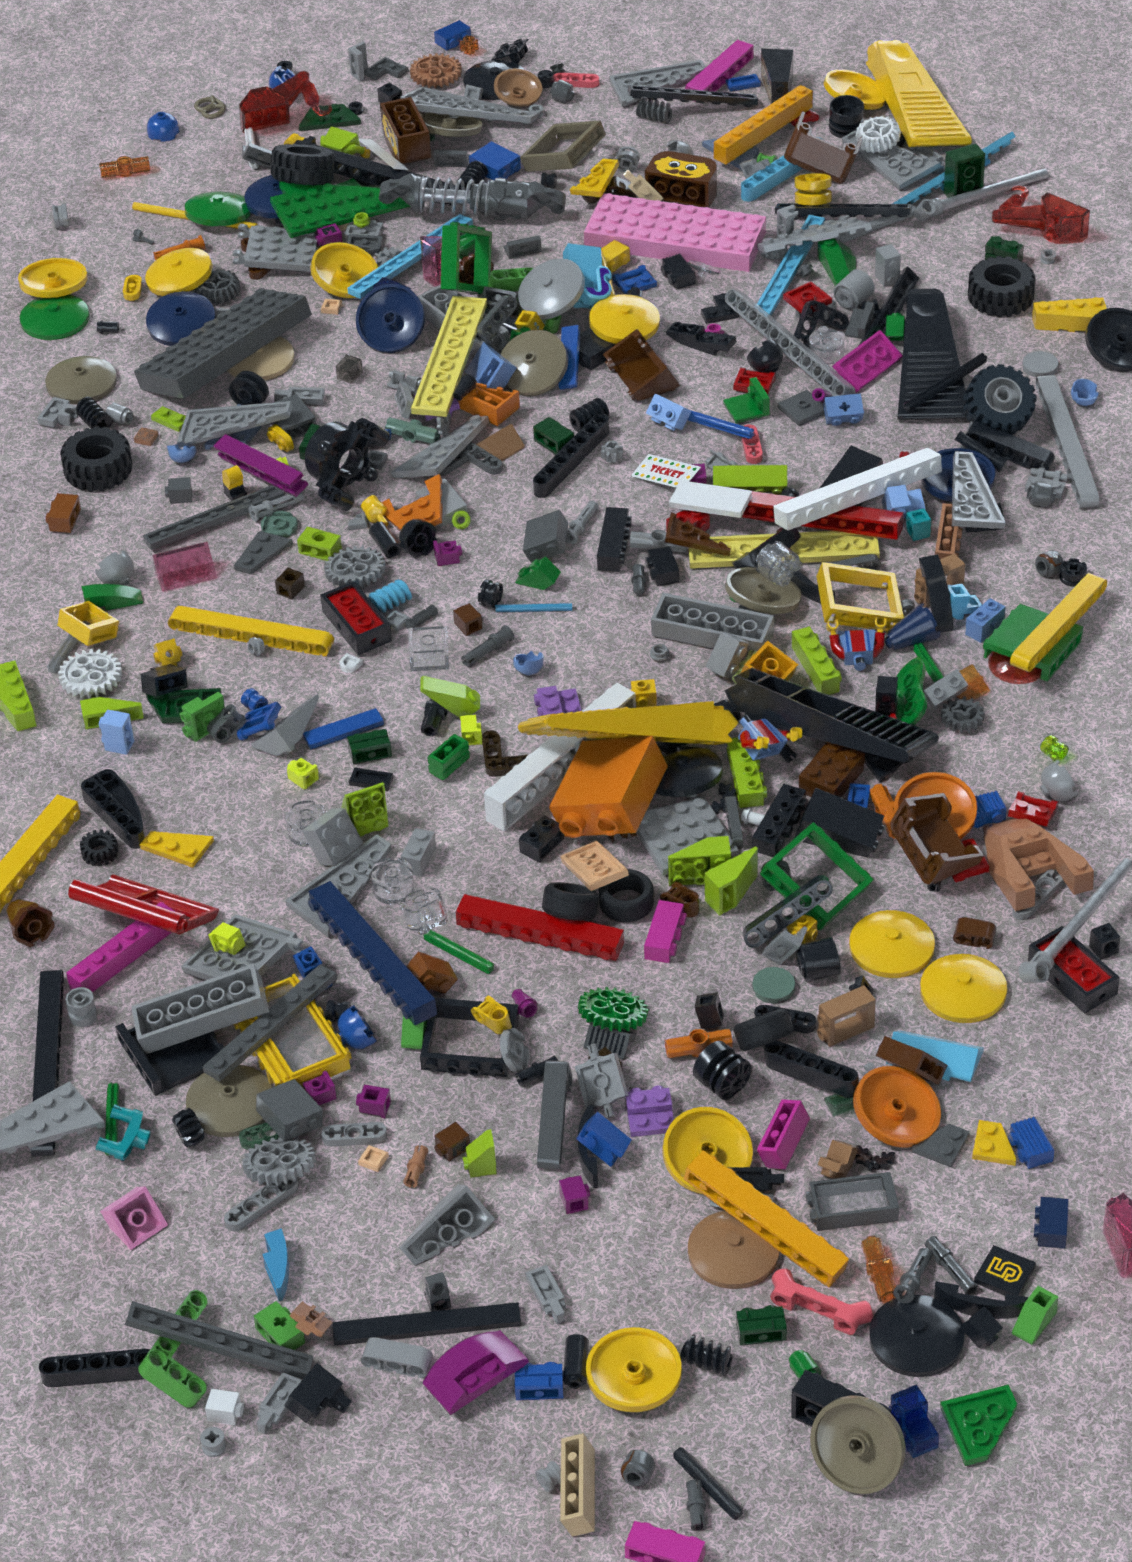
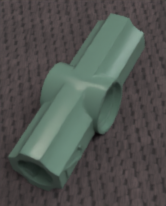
M389 417L385 425V429H391L392 434L400 435L405 441H411L412 443L419 440L432 444L438 441L441 435L438 434V429L423 426L416 419L407 422Z

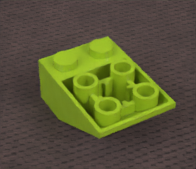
M383 782L344 795L341 808H345L360 837L389 827Z
M729 836L707 837L669 855V886L674 882H679L682 885L705 884V872L731 859Z
M756 846L704 873L705 901L719 916L737 907L757 878L758 848Z

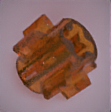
M465 36L463 41H460V51H464L467 55L474 54L475 50H479L478 39L475 40L473 36Z

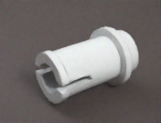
M750 808L748 810L744 809L741 821L746 825L750 823L759 826L765 815L753 812Z

